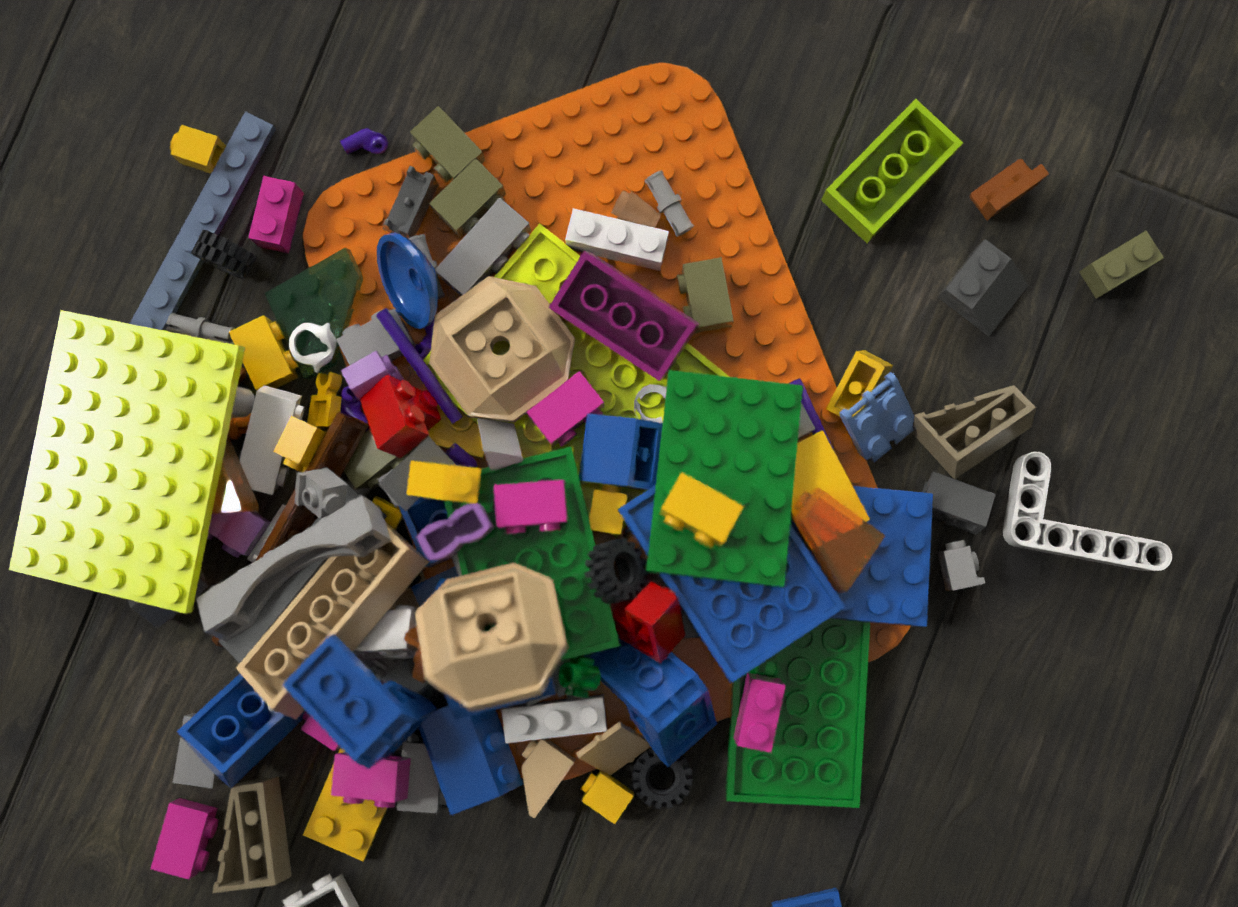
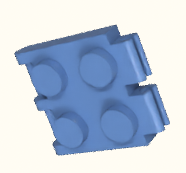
M889 372L885 376V381L874 390L864 392L862 394L863 398L849 410L843 409L839 413L859 455L866 460L872 458L873 462L877 461L891 449L890 441L898 444L914 430L912 427L914 414L897 377L892 372ZM889 386L887 390H885L882 394L875 398V396H877L880 392H882L885 388ZM864 405H866L862 410H860L857 414H855V415L852 417V415H853L854 413H856L859 409H861Z

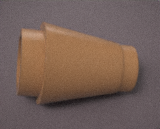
M622 190L611 211L612 214L617 216V219L654 228L661 217L660 213L656 212L654 208L633 191L628 193Z

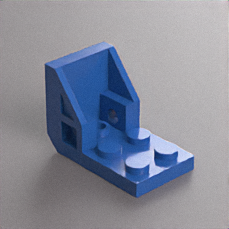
M335 634L329 635L282 684L354 762L367 769L390 757L437 709L427 698L392 680L382 684Z
M618 638L620 643L618 647L583 655L586 658H593L595 660L593 665L597 666L600 670V681L626 704L632 721L658 758L666 766L672 765L717 725L708 688L700 677L672 652L660 664Z

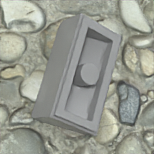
M483 418L477 419L483 450L491 471L523 461L513 423Z

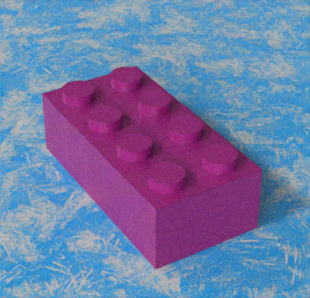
M583 251L548 307L658 381L665 379L668 371L672 368L700 325L671 304L588 251Z

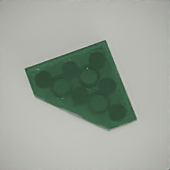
M344 248L264 293L288 345L292 332L303 323H314L320 326L329 323L330 330L336 339L343 336L342 332L349 326L354 310L352 309V304L357 290L361 288L363 276L351 250ZM309 330L301 332L296 340L297 351L302 356L327 352L329 349L326 344L321 342L320 338L316 337ZM336 342L333 358L329 363L322 366L318 373H322L337 364L340 352H338V342ZM296 361L304 379H311L318 375L314 371L313 366Z

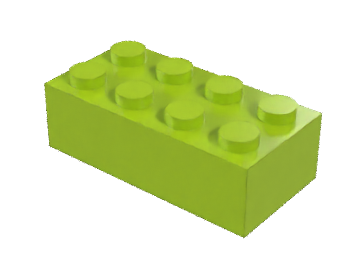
M915 99L826 189L821 201L860 238L868 243L955 155L963 142Z

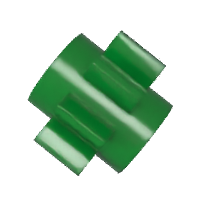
M585 656L570 658L571 662L563 663L559 669V684L566 688L565 695L588 698V691L596 690L600 684V670L597 666L593 665L595 661L593 658H586Z

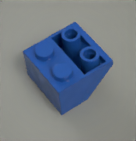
M587 414L579 480L649 490L655 486L662 423L636 418Z

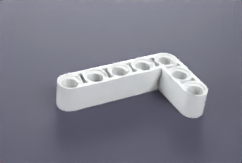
M1041 452L1025 454L1015 461L1003 525V537L1009 545L1140 571H1161L1170 565L1172 552L1163 542L1044 520L1051 462ZM1029 459L1037 463L1038 472L1035 476L1027 472L1026 463ZM1024 491L1029 492L1033 498L1030 508H1026L1021 503V495ZM1019 523L1024 524L1028 531L1027 537L1023 541L1015 534L1016 526ZM1052 529L1056 530L1060 536V541L1056 547L1052 546L1048 540V534ZM1085 535L1092 542L1091 550L1088 553L1081 547V540ZM1117 542H1120L1124 547V554L1120 559L1115 556L1113 549ZM1150 548L1156 553V561L1153 565L1146 558L1147 551Z

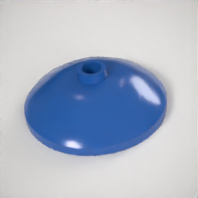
M398 233L386 234L380 238L377 245V264L384 289L395 310L406 323L417 329L427 327L433 322L438 306V285L435 269L424 253L408 238Z

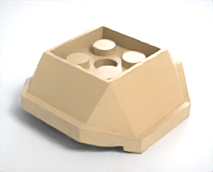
M488 276L435 315L429 363L469 417L516 422L527 414L528 410L569 379L575 337L557 313L548 308L550 304L536 286ZM498 341H506L510 344V349L504 355H496L492 352L494 344Z
M515 563L447 579L415 612L426 680L471 712L542 695L549 682L548 679L559 665L567 650L552 579ZM497 624L492 631L482 632L486 625Z

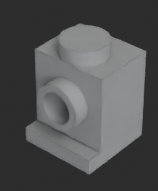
M327 467L297 473L295 504L297 506L305 505L318 518L322 519L346 505L347 484Z
M965 540L945 544L946 550L937 552L945 590H957L985 584L984 577H977L976 571H979L977 555L974 551L971 552L970 546H966Z

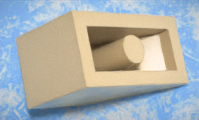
M548 738L540 739L539 742L532 740L522 753V756L526 758L522 765L528 812L534 819L575 762L574 757Z

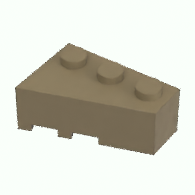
M1013 385L976 396L973 401L955 406L954 403L946 405L943 410L925 415L924 412L914 415L913 435L955 480L1030 429L1033 424L1036 407Z
M279 776L248 780L234 785L230 790L224 829L226 834L223 849L219 852L218 861L220 862L218 879L214 882L212 893L274 886L292 876Z

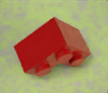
M388 374L360 398L377 449L400 459L429 436L428 431L442 420L437 409L438 403L429 391H422L412 386L406 380H399Z
M650 581L635 599L615 603L610 606L618 638L660 664L685 637L678 596L668 587L664 586L662 588Z

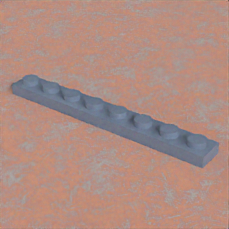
M245 111L130 324L167 331L166 327L170 326L166 324L169 315L177 313L204 263L203 260H200L191 253L202 230H207L217 235L220 234L276 131L272 124Z

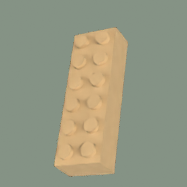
M386 523L391 541L365 557L349 555L329 558L236 667L272 710L297 719L305 709L282 684L329 635L335 634L353 653L429 562L388 523Z

